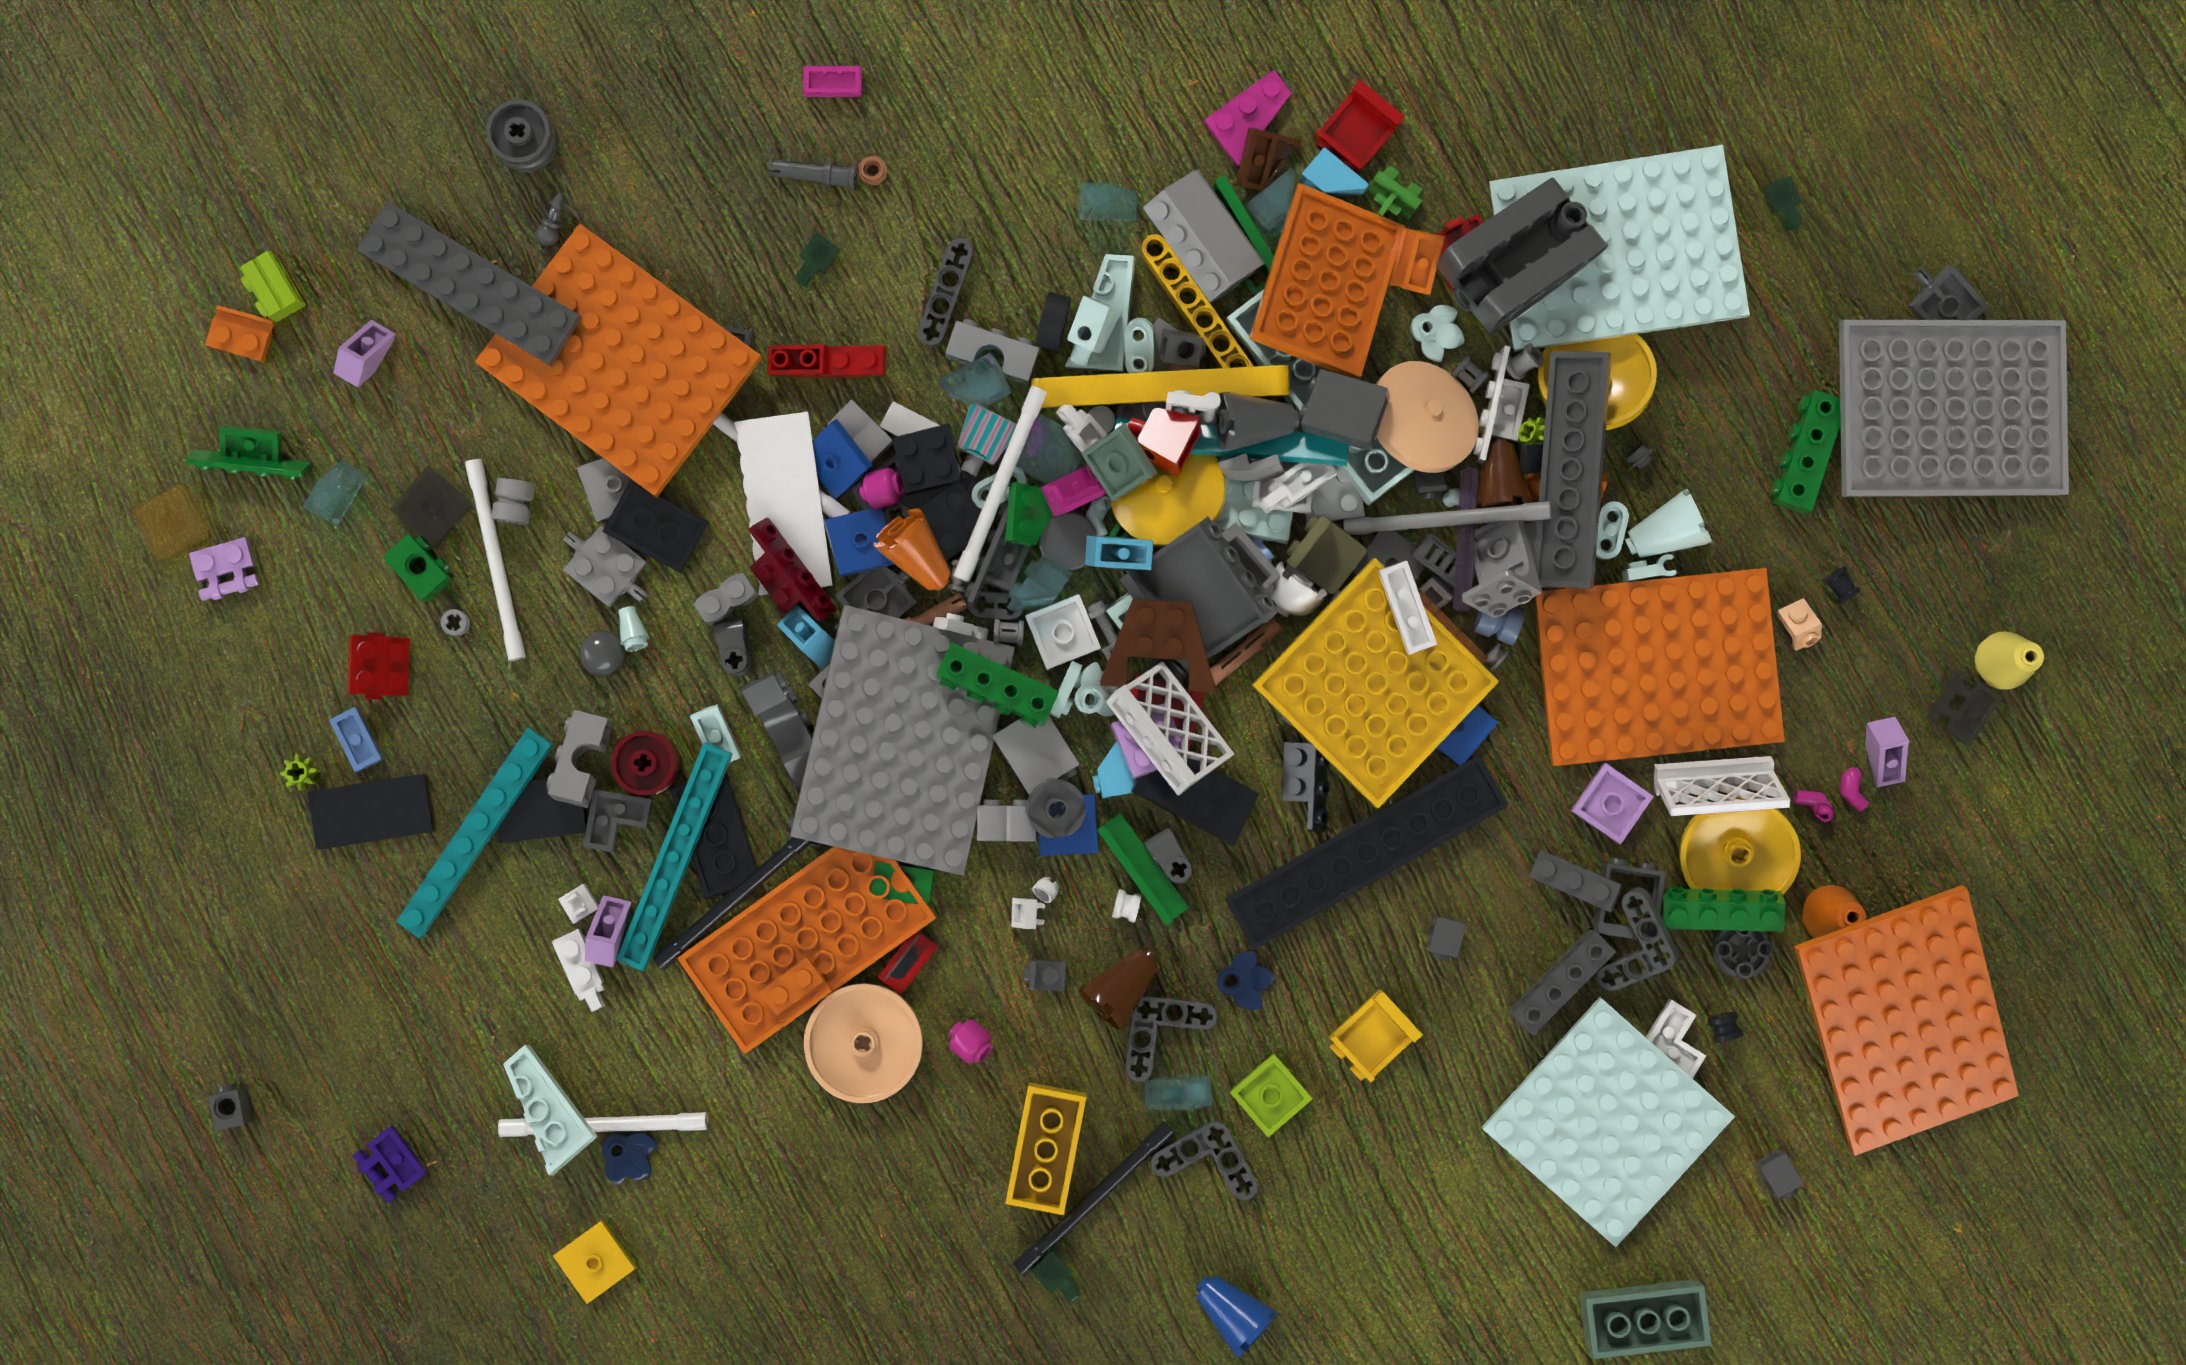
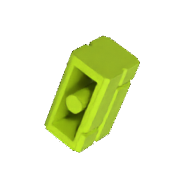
M271 250L262 253L256 259H252L240 267L244 274L240 278L241 282L249 293L254 292L259 301L255 303V306L264 318L268 317L275 322H279L291 313L305 307L304 300L278 255Z

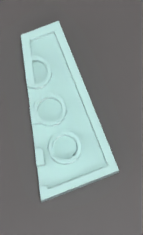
M1105 254L1091 298L1122 310L1104 351L1102 353L1092 351L1086 366L1075 363L1068 357L1065 366L1067 369L1124 373V332L1130 319L1136 260L1134 256ZM1091 330L1088 333V339L1091 337Z
M524 1045L503 1065L516 1097L522 1103L525 1111L523 1114L527 1124L531 1125L538 1151L542 1152L546 1162L545 1168L548 1175H554L598 1136L532 1047Z

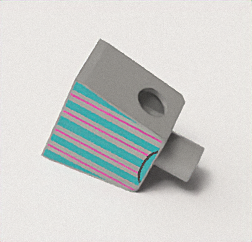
M971 402L957 445L958 450L967 455L961 470L976 477L983 463L995 468L1003 458L1017 424Z

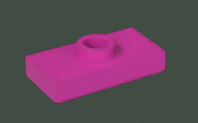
M803 66L804 97H862V67Z

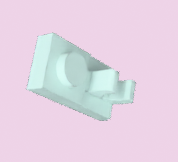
M718 704L690 715L702 744L708 742L733 753L730 762L741 758L742 754Z

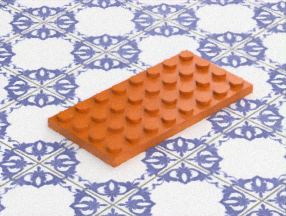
M833 846L677 959L745 1055L784 1027L782 1021L775 1015L759 992L803 959L809 956L826 979L825 981L835 991L932 922L937 916L924 901L909 876L900 867L898 861ZM875 862L891 864L895 869L891 877L892 887L901 893L910 891L919 904L907 903L899 899H881L889 893L890 882L882 875L873 876ZM876 878L883 879L887 885L886 892L880 896L874 895L871 892L872 881Z

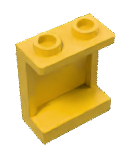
M1379 989L1328 1038L1333 1042L1329 1046L1341 1060L1346 1056L1353 1065L1349 1069L1360 1081L1366 1078L1372 1083L1375 1080L1374 1077L1411 1042L1415 1043L1423 1034L1389 997Z

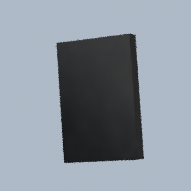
M630 480L602 532L681 573L708 521L661 496L655 497L645 488Z
M548 778L530 780L497 829L499 844L586 833V808L554 800L548 794L549 790L546 788Z

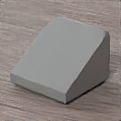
M1435 575L1418 589L1423 606L1433 616L1456 594L1451 587Z

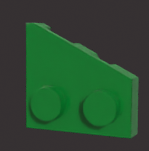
M1018 482L1010 483L1005 541L1026 546L1036 545L1052 516L1050 508L1040 487Z

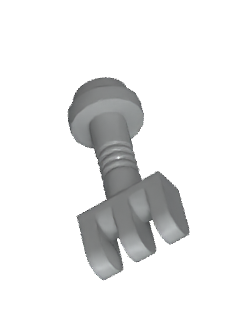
M1103 600L1087 607L1089 611L1088 617L1089 619L1096 618L1109 645L1101 650L1107 661H1109L1118 636L1114 632L1115 630L1106 614L1109 605L1104 604Z

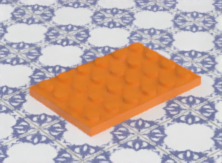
M1298 183L1294 190L1249 339L1337 374L1359 380L1362 376L1405 225Z

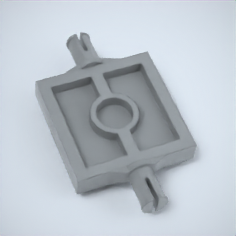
M600 526L584 542L573 534L572 531L567 533L575 542L567 536L564 537L563 541L576 551L574 557L563 569L565 573L609 608L618 597L627 592L639 603L643 601V598L635 591L644 598L648 593L637 586L635 582L638 574L647 565L646 561L621 541L602 532L603 526Z

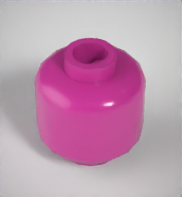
M884 468L865 474L863 484L859 486L862 500L864 502L867 501L874 509L898 504L901 496L904 495L900 473H895L891 468Z
M968 1020L964 1023L959 1021L949 1032L951 1036L949 1043L951 1051L967 1064L982 1062L993 1048L991 1044L992 1035L975 1020Z

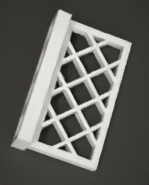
M1163 661L1129 684L1117 689L1106 701L1178 796L1234 755V752ZM1158 672L1166 681V689L1153 686V676ZM1134 688L1146 691L1145 702L1137 701L1130 691ZM1152 693L1165 696V707L1151 704ZM1171 697L1182 701L1184 712L1171 709ZM1151 711L1164 714L1163 726L1154 723L1150 718ZM1170 716L1183 719V731L1169 727ZM1189 721L1199 723L1202 727V735L1189 732ZM1169 735L1182 738V749L1174 748L1168 741ZM1188 739L1201 742V754L1188 751ZM1208 744L1217 746L1223 755L1220 758L1207 756ZM1187 758L1200 761V772L1194 775L1187 765Z
M1771 756L1655 764L1653 790L1656 796L1661 795L1670 816L1790 807V798L1774 772V760ZM1747 789L1757 791V793L1747 791ZM1718 791H1721V792L1727 793V795H1723V794H1720V793H1717V792H1718ZM1689 793H1692V794L1698 795V797L1696 798V797L1690 796V795H1688V794H1689ZM1766 795H1769V796H1772V797H1775V798H1768V797H1765V796H1766ZM1679 801L1685 803L1681 805H1675Z

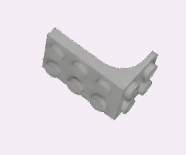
M1523 520L1490 522L1467 535L1479 585L1461 595L1464 603L1495 618L1505 615L1508 610L1520 604L1528 603L1533 597L1542 593Z

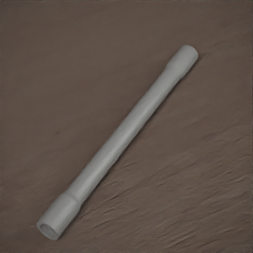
M1550 501L1524 503L1516 506L1374 518H1345L1344 531L1351 536L1382 531L1514 520H1544L1552 518Z

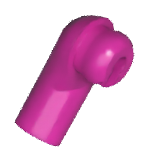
M1852 767L1841 776L1840 794L1857 812H1861L1868 806L1869 802L1859 793L1862 773L1859 769Z

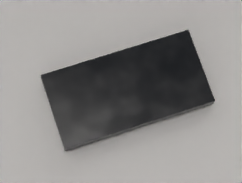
M1187 758V765L1194 775L1200 772V761ZM1215 769L1191 785L1179 796L1158 770L1138 777L1131 789V792L1231 846L1236 844L1259 795L1254 790Z
M727 770L692 855L705 899L732 891L758 869ZM687 782L670 788L676 810Z
M426 774L308 792L316 850L435 831Z

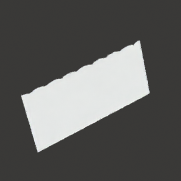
M808 412L734 422L735 428L738 431L737 445L741 453L740 466L744 475L743 488L747 496L746 509L750 518L749 528L768 517L821 587L833 586ZM750 533L753 539V556L755 561H757L765 552ZM758 580L760 584L759 595L769 594Z

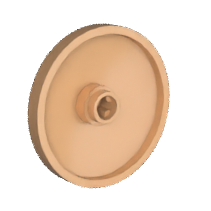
M1408 361L1390 368L1376 382V385L1388 388L1390 394L1377 438L1385 450L1397 461L1420 472L1439 473L1454 468L1472 452L1479 431L1477 411L1465 387L1449 372L1427 362Z
M867 983L849 985L828 995L813 1011L808 1020L804 1035L805 1059L815 1080L833 1096L853 1103L877 1102L901 1090L914 1075L923 1049L921 1026L914 1010L907 1001L886 987Z

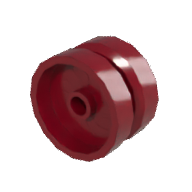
M636 731L623 737L615 746L611 757V769L617 783L627 792L637 795H658L670 789L678 780L682 768L681 754L676 744L666 735L653 731ZM646 758L651 760V767H644L643 762Z

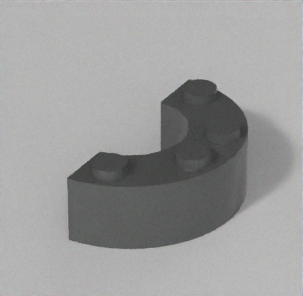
M772 671L741 687V692L755 716L758 715L779 752L783 765L796 787L802 785L813 737L808 727L813 724L805 709L799 711L796 702L799 701L797 694L791 685L788 687L781 671L778 673Z

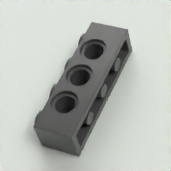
M1588 929L1507 1013L1527 1033L1534 1036L1616 951L1596 931Z

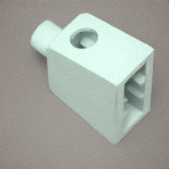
M1083 296L1067 338L1068 341L1076 344L1070 360L1086 366L1092 351L1102 353L1122 310L1098 299ZM1091 330V337L1088 339V333Z

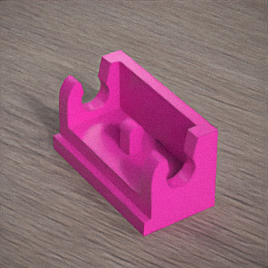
M1089 465L1040 487L1053 517L1065 514L1107 494Z

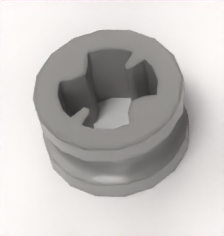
M451 609L442 615L441 627L449 635L461 636L469 630L470 619L465 612ZM452 616L456 618L461 617L462 620L459 622L460 629L457 630V628L453 627L450 629L449 625L452 623L450 618Z
M1499 643L1495 644L1481 660L1482 664L1486 663L1489 665L1491 672L1509 654L1507 650H1501V644Z

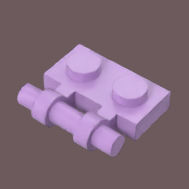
M247 537L189 553L196 581H209L208 588L199 590V596L202 601L211 598L213 600L222 599L225 594L236 591L243 593L249 591L250 587L260 585L257 574L249 576L246 574L245 569L256 566L251 544ZM234 573V580L225 583L221 582L220 576Z

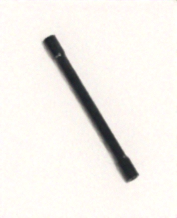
M791 837L780 850L683 934L659 951L653 957L655 963L662 970H666L686 949L789 860L806 849L812 841Z
M1163 1121L1144 1139L1141 1145L1036 1244L1031 1245L1013 1262L1016 1269L1023 1276L1027 1275L1061 1239L1149 1156L1157 1152L1175 1135V1132L1169 1125Z

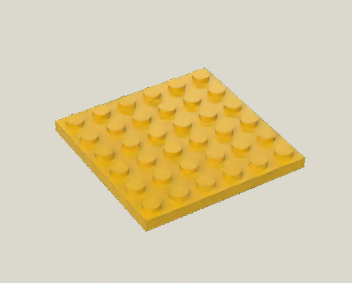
M1373 558L1264 671L1252 686L1375 808H1379L1499 681L1425 607L1424 609L1437 645L1410 655L1407 654L1378 574V570L1385 567L1376 558Z

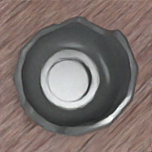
M598 631L583 641L580 647L579 658L582 667L590 675L607 677L621 667L625 656V649L621 645L620 639L614 633Z

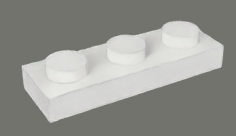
M1408 561L1378 570L1407 654L1410 655L1437 645Z

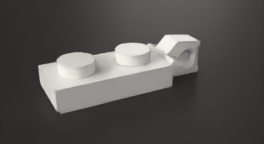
M1063 404L1056 411L1057 415L1066 424L1063 427L1067 433L1066 435L1081 452L1108 435L1091 414H1086L1083 410L1077 412L1071 404Z
M1299 463L1274 480L1273 484L1268 487L1270 494L1264 497L1259 505L1266 514L1279 505L1283 510L1289 506L1291 507L1335 477L1338 471L1333 465Z
M581 929L551 941L580 1001L585 999L591 1012L604 1007L605 1003L600 994L601 991L605 990L604 980L597 964L585 961V937Z

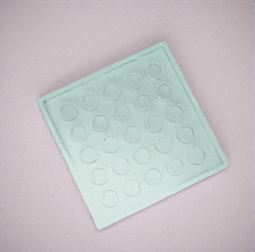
M1599 997L1487 1120L1482 1129L1611 1244L1617 1247L1735 1116Z

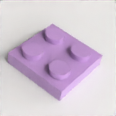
M1165 703L1158 706L1165 707ZM1151 711L1150 718L1155 724L1163 726L1164 714ZM1170 716L1169 727L1177 729L1172 716ZM1120 720L1113 722L1110 726L1132 778L1136 779L1158 770ZM1169 735L1168 741L1174 748L1182 749L1181 737Z
M1603 763L1570 811L1621 845L1654 796L1607 763Z

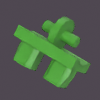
M1392 166L1388 167L1384 172L1379 171L1366 190L1375 196L1373 200L1382 205L1378 213L1383 216L1389 210L1394 215L1400 214L1409 221L1422 202L1420 198L1423 189L1415 183H1410L1407 189L1398 184L1397 182L1401 175Z

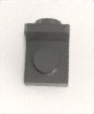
M1417 470L1413 471L1415 496H1423L1424 500L1440 499L1441 494L1448 491V486L1444 480V472L1426 473Z
M1031 959L1030 966L1025 965L1023 983H1029V990L1064 991L1066 961Z

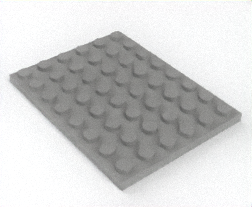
M2066 320L1839 321L1842 497L2069 495Z
M844 605L790 837L964 876L977 818V805L980 804L994 742L992 736L996 733L1000 713L993 709L994 704L983 700L982 704L970 700L966 697L967 692L956 688L955 691H951L940 686V680L935 677L951 642L1009 669L1015 647L1002 643L995 644L993 641L937 629V627Z

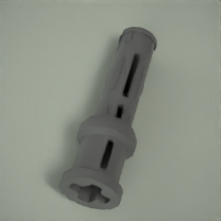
M770 158L768 169H771L768 172L769 177L822 182L823 186L827 188L835 185L849 187L852 191H855L857 187V164H852L850 167L834 165L833 161L825 162L824 165Z

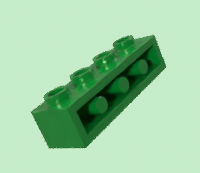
M1813 390L1806 396H1802L1799 402L1797 412L1800 413L1798 422L1792 425L1788 439L1792 441L1789 450H1785L1781 457L1779 466L1782 467L1780 477L1774 480L1770 494L1773 495L1772 504L1802 514L1813 510L1841 424L1840 398L1818 390Z
M952 642L935 677L940 680V686L951 691H955L956 688L967 692V698L982 704L983 700L994 704L993 709L1003 715L1009 716L1010 712L1021 717L1020 722L1032 728H1036L1037 725L1043 727L1059 694L1058 690Z
M1674 887L1664 888L1660 915L1667 929L1784 932L1786 903L1781 891L1770 889L1717 890L1712 888L1684 889Z

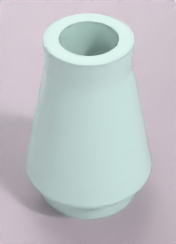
M628 606L618 610L620 617V643L625 647V651L632 652L646 648L649 635L636 612V608Z

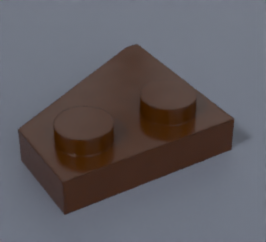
M1248 128L1235 185L1266 192L1273 183L1275 175L1281 172L1287 164L1285 160L1294 148L1298 149L1302 140L1255 128Z

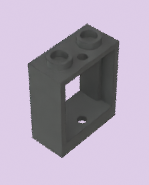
M1611 858V863L1601 864L1600 875L1611 879L1612 872L1650 877L1649 894L1660 913L1666 872L1657 871L1658 865L1640 862L1639 868L1629 867L1628 860ZM1595 906L1592 930L1599 934L1638 940L1632 926L1604 922L1606 910ZM1652 922L1644 923V932L1649 936H1656L1658 931L1656 925Z

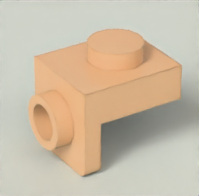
M1804 598L1777 610V617L1791 635L1792 646L1796 651L1803 647L1809 648L1821 639L1822 623Z

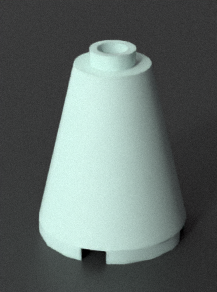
M1688 489L1680 492L1629 530L1630 537L1625 539L1631 554L1638 553L1640 558L1706 545L1712 542L1708 530L1706 531L1704 528V521Z

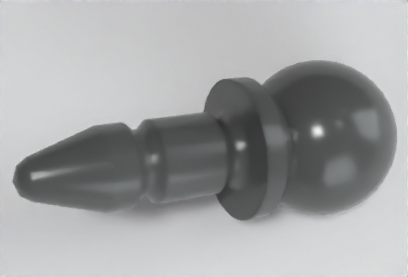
M561 192L553 199L548 218H542L543 224L536 231V238L543 246H553L559 240L560 234L558 229L561 228L562 224L558 220L564 205L563 193Z

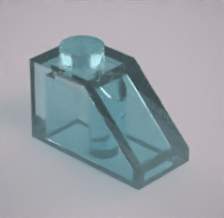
M1292 168L1246 204L1245 210L1265 237L1269 236L1272 232L1275 235L1282 232L1293 197L1295 172Z
M1080 183L1079 220L1137 221V191L1109 183Z
M991 353L938 379L951 399L984 407L1011 394L1002 368Z
M340 460L317 481L303 508L327 522L338 525L367 475Z
M1184 1075L1152 1078L1143 1081L1145 1109L1192 1110L1212 1105L1210 1075Z

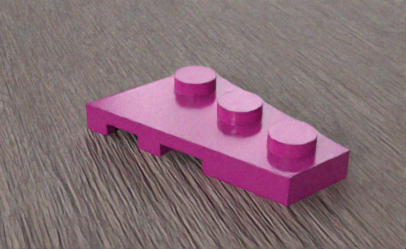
M1275 70L1204 119V124L1237 169L1240 166L1248 128L1265 131L1291 95L1290 90Z

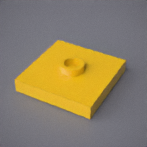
M603 1219L553 1255L586 1304L637 1268Z

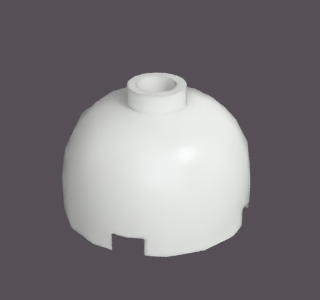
M1281 561L1277 565L1276 569L1280 573V578L1273 583L1276 589L1269 594L1270 598L1275 602L1274 609L1286 617L1290 613L1295 616H1307L1314 612L1327 596L1325 589L1320 588L1318 591L1313 587L1315 582L1297 568L1294 569L1289 564L1284 568Z

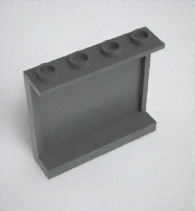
M1208 516L1152 555L1151 570L1131 569L1120 578V581L1133 598L1191 601L1208 659L1262 623H1267L1277 613L1270 597L1263 594L1258 587L1253 573L1245 569L1239 560L1237 551L1228 545L1222 536L1220 527L1215 522H1212ZM1177 659L1186 673L1189 674L1190 661Z

